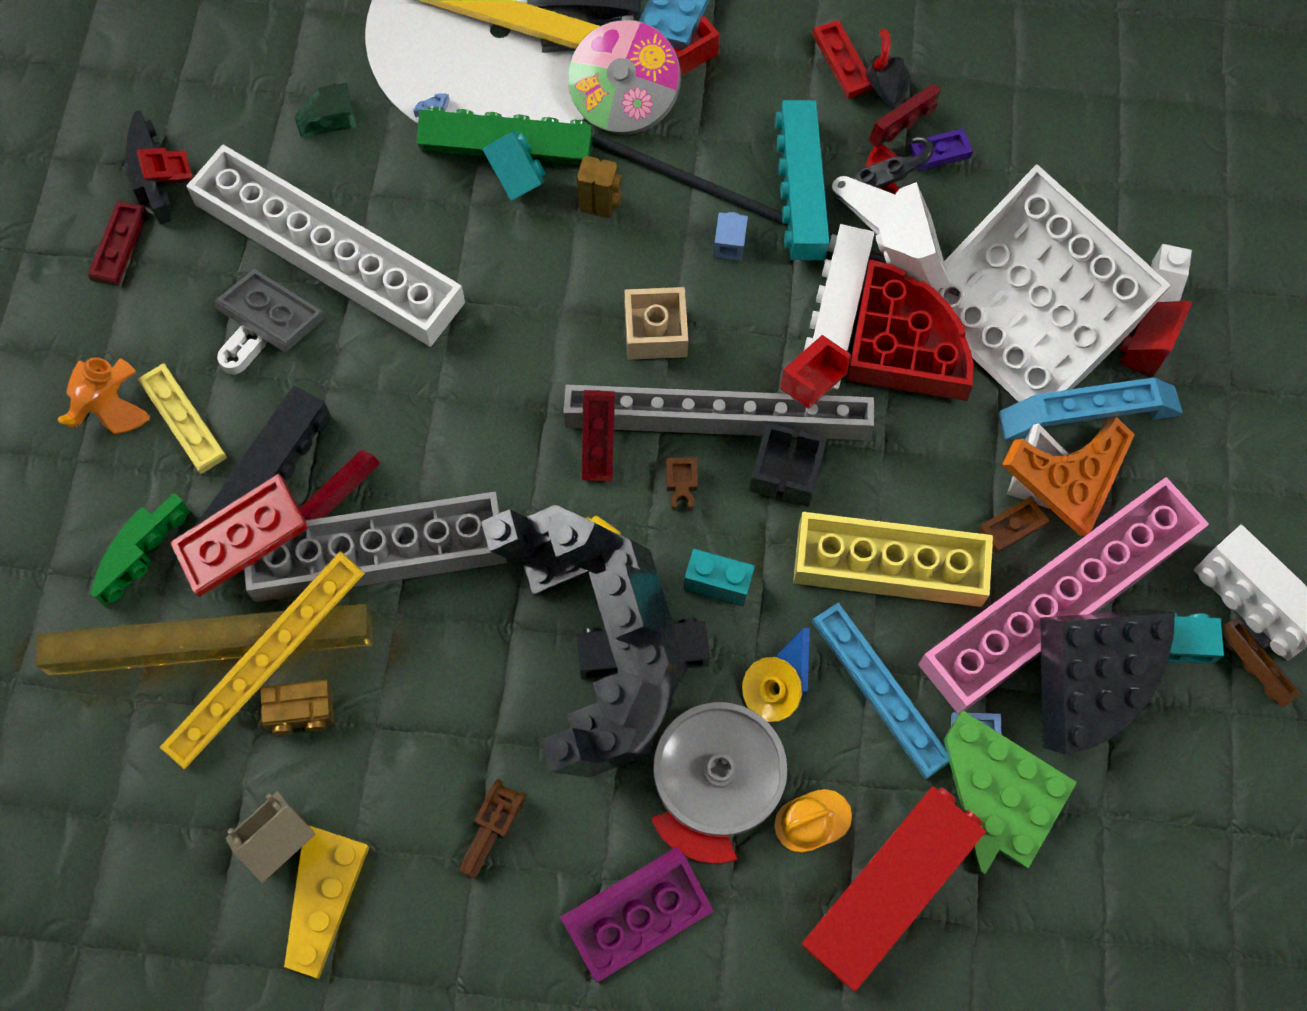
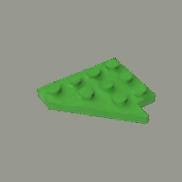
M962 710L946 734L944 743L962 811L965 813L966 810H970L977 815L983 822L981 827L987 831L972 849L977 870L981 874H986L998 851L1022 867L1029 868L1077 782Z

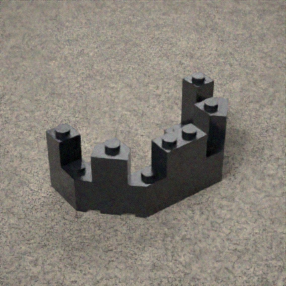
M556 505L528 517L509 509L481 521L489 551L524 565L533 595L540 596L585 576H590L619 672L593 683L598 702L567 714L570 729L542 739L551 772L590 778L648 756L654 744L652 740L659 725L663 724L674 701L672 697L679 682L682 683L688 671L650 549Z

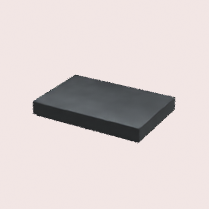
M255 268L214 300V306L217 310L285 353L324 320V312Z

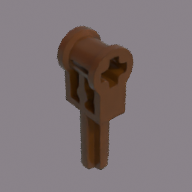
M499 779L494 781L474 820L481 827L459 867L461 873L471 878L478 876L498 835L504 838L507 837L525 803L527 793L523 791L518 793L502 785V781ZM499 797H503V798H505V799L511 801V803H509V802H507V801H505V800H503V799H501V798H499Z

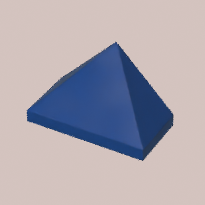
M803 628L776 656L787 661L797 671L801 681V699H805L808 692L810 628Z

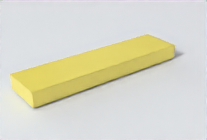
M164 363L138 378V381L200 474L227 459V456Z

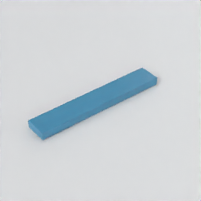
M838 602L813 618V625L925 780L950 764L946 748Z

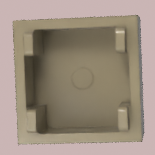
M278 791L274 795L268 793L265 796L268 800L235 830L232 827L227 830L230 835L225 838L234 855L261 883L269 878L315 835L306 821Z

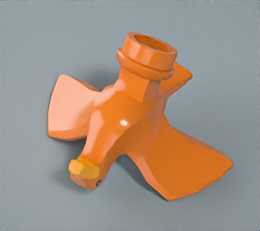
M90 358L86 363L78 361L71 374L66 395L71 398L70 409L68 413L58 417V422L70 428H76L82 424L88 413L93 412L103 426L113 434L129 432L142 426L150 420L149 414L138 406L119 398L117 394L121 383L137 373L136 370L121 358L112 368L108 361L101 358Z

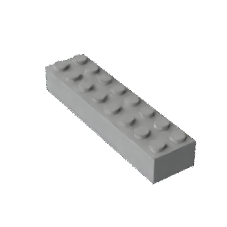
M496 492L306 520L309 527L307 530L245 568L246 591L254 602L299 596L340 551L365 572V575L354 587L507 563V558L489 551L481 521L500 513Z

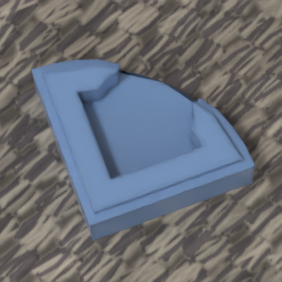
M438 93L434 94L435 97L425 101L421 100L413 110L414 116L419 117L420 109L428 110V107L431 106L444 108L446 112L450 101L449 94Z

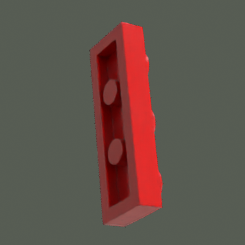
M839 19L813 28L812 35L846 98L850 99L872 91L873 87L866 76V68Z

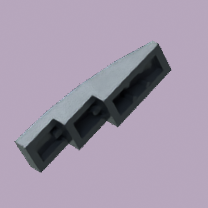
M527 0V4L552 12L555 11L569 17L585 15L587 20H600L639 15L641 0Z

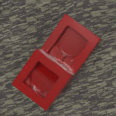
M153 148L136 151L144 180L153 182H188L193 179L185 150L166 151V148Z

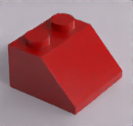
M1187 300L1157 302L1136 325L1132 335H1128L1123 340L1119 351L1124 353L1119 363L1153 378L1172 351L1192 303Z

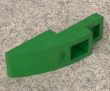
M173 493L152 514L141 507L118 532L108 547L95 575L90 593L104 607L118 600L122 596L124 589L131 582L145 575L148 567L152 564L145 554L149 550L157 548L168 532L173 528L179 527L186 520L187 515L191 511L177 494Z

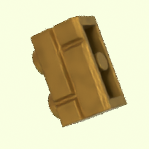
M585 156L582 159L577 176L580 212L588 214L595 212L597 216L610 218L613 215L614 208L619 209L622 200V191H620L622 175H617L616 162L608 160L599 161V158Z
M328 680L261 687L262 724L268 732L272 731L273 735H289L292 733V729L304 727L305 731L318 732L325 730V725L334 724L333 689Z

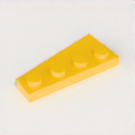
M310 826L315 835L301 847L284 967L319 979L369 846Z

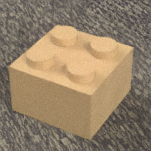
M685 287L624 290L627 359L687 357L688 328Z

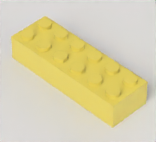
M802 512L798 528L793 584L982 607L990 596L993 535Z

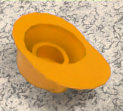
M827 789L813 791L793 799L781 807L775 819L776 836L782 845L791 851L800 853L812 851L844 836L851 826L852 813L846 799L836 791Z

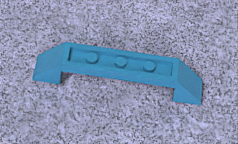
M1154 377L1036 394L999 411L998 414L1005 441L1026 438L1034 424H1040L1042 427L1142 412H1150L1152 420L1181 416L1183 412L1175 386Z

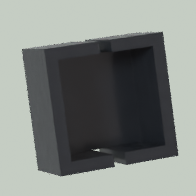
M767 422L749 491L776 498L777 493L783 494L782 500L809 507L827 437L800 431L796 448L790 447L794 429Z

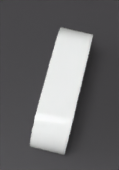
M242 325L219 350L218 362L226 373L239 374L261 352L267 341L258 335L256 340H247V335L254 336L255 333ZM229 356L233 358L237 356L239 360L237 362H228L227 358Z

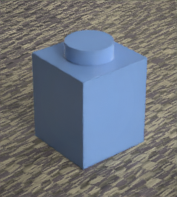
M719 212L713 258L742 261L748 216L735 212Z

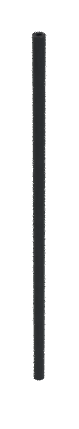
M593 134L592 145L788 227L787 224L782 222L781 211L601 135ZM828 232V233H829V244H830L831 235H832L833 233ZM873 250L870 251V260L886 263L883 254ZM955 288L950 291L948 290V293L958 296L960 291Z

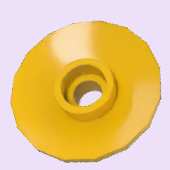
M778 657L762 658L754 662L745 673L742 683L745 703L748 709L759 714L767 722L782 721L790 717L798 708L802 696L801 681L797 671L787 661ZM775 683L779 685V694H776L774 691Z

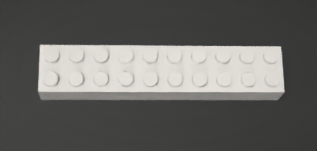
M222 145L186 186L197 207L430 347L465 304L462 285L225 145Z

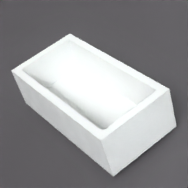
M1241 524L1217 545L1194 571L1199 575L1200 580L1219 594L1225 605L1235 610L1254 632L1261 633L1263 631L1272 640L1270 642L1271 649L1277 655L1283 656L1289 661L1307 648V586Z

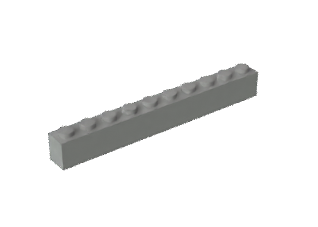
M565 385V428H583L584 390L615 391L614 430L763 436L766 423L769 422L793 428L792 437H798L799 432L804 431L827 437V439L869 440L874 427V397L824 395L808 409L790 395L780 393Z

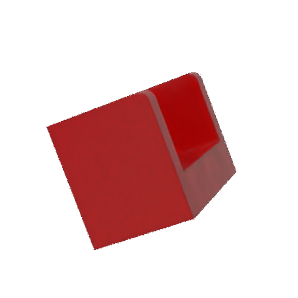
M705 16L699 18L698 32L694 34L690 45L683 50L674 48L679 60L681 76L718 55L720 33Z
M821 335L783 369L780 389L810 409L848 373L851 354L824 335Z

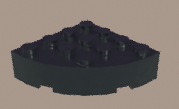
M1145 609L1040 618L1043 748L1065 755L1088 750L1114 737L1137 717L1156 691L1168 664L1174 638L1175 612Z

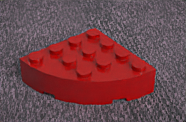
M869 259L848 381L968 401L973 386L974 363L972 352L969 349L962 322L950 304L924 281L920 283L915 278L906 275L907 271L890 264Z

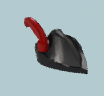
M881 29L879 36L882 38L881 55H876L872 59L866 70V76L877 94L894 110L904 100L910 84V74L903 58L889 56L891 49L890 33L887 29Z

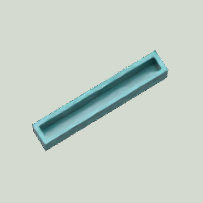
M782 100L780 112L775 113V129H780V135H777L776 147L777 152H782V158H779L778 173L779 176L784 177V182H781L780 197L781 200L786 201V206H783L782 222L788 226V230H785L784 247L789 248L790 260H825L829 247V233L816 100Z

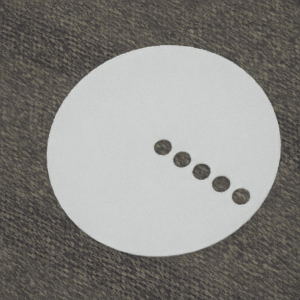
M372 0L367 15L365 39L368 60L373 75L389 100L417 124L419 117L414 116L413 110L421 100L425 101L435 97L434 94L438 93L449 94L450 101L446 112L456 113L457 109H467L473 111L476 115H485V112H497L502 114V117L513 118L515 114L527 115L530 117V120H542L543 117H553L563 123H570V120H584V117L572 101L568 86L569 66L576 50L542 53L541 38L510 29L508 36L496 38L490 33V29L494 25L492 23L421 1ZM516 0L527 4V0ZM585 15L571 16L578 20L588 21ZM633 15L618 17L622 18V20H634Z

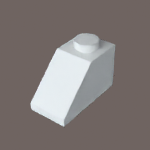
M1166 244L1161 245L1152 260L1151 267L1171 287L1158 302L1180 301L1189 274L1192 250Z

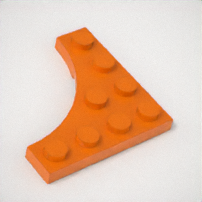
M1110 417L1106 419L1103 427L1090 443L1082 449L1064 456H1052L1032 446L1023 438L1014 439L1002 466L1077 534L1086 536L1095 525L1135 434L1117 417Z

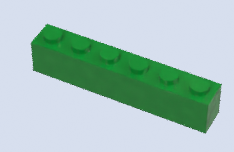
M431 106L428 107V110L420 109L416 144L421 151L486 157L482 148L517 130L518 134L523 133L531 146L528 152L533 161L537 159L539 162L581 166L582 159L585 156L591 157L593 130L592 126L587 125V122L583 120H570V123L559 122L558 119L553 117H543L542 120H530L529 116L515 114L513 118L502 117V114L497 112H485V115H476L473 111L467 109H457L455 113L445 112L444 108Z

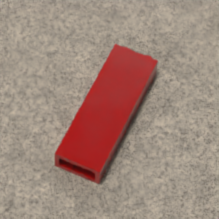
M934 786L929 789L800 944L853 992L860 987L987 832L981 827L983 824L982 820L970 810H966L964 813L954 804L956 802L955 797L942 787L939 790Z

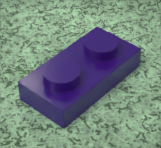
M964 128L926 137L933 143L934 152L929 161L917 167V170L921 171L971 158L973 149ZM910 141L908 148L911 156L921 154L925 146L921 143L913 144Z

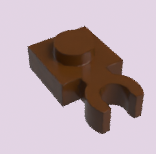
M697 458L666 459L667 491H675L670 503L672 511H676L679 500H685L688 503V511H692L694 508V497L689 491L698 490Z

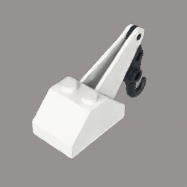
M915 137L911 139V143H921L925 146L921 154L913 157H892L865 167L857 173L854 179L847 176L838 177L833 182L832 189L836 197L877 234L875 236L880 251L884 253L887 264L907 271L906 275L915 278L920 283L924 281L937 290L949 286L950 281L933 220L917 182L900 188L896 195L879 189L901 181L908 173L924 165L932 157L934 147L931 140L926 137Z

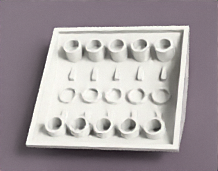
M1036 164L944 261L951 284L943 287L942 290L937 289L936 291L950 304L962 322L966 332L965 337L972 352V358L1020 402L1036 394L1070 390L1077 386L1129 335L1171 285ZM955 288L960 291L958 296L948 293V290L950 291Z

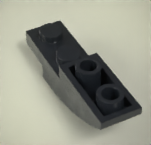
M138 110L134 112L127 134L126 165L128 177L140 205L150 202L161 225L172 221L168 213V209L172 208L166 191L160 192L159 186L164 185L163 182L144 180L136 151L139 149L162 147L160 142L154 143L152 137L157 136L151 119L145 121L141 111Z

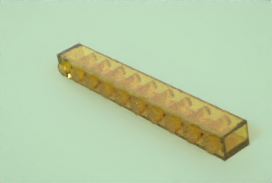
M367 605L335 606L293 653L372 646V615ZM285 611L37 634L36 666L50 676L242 658Z

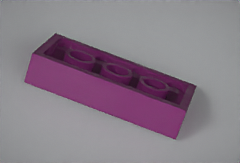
M676 847L562 915L560 919L593 979L598 983L714 911L685 855Z

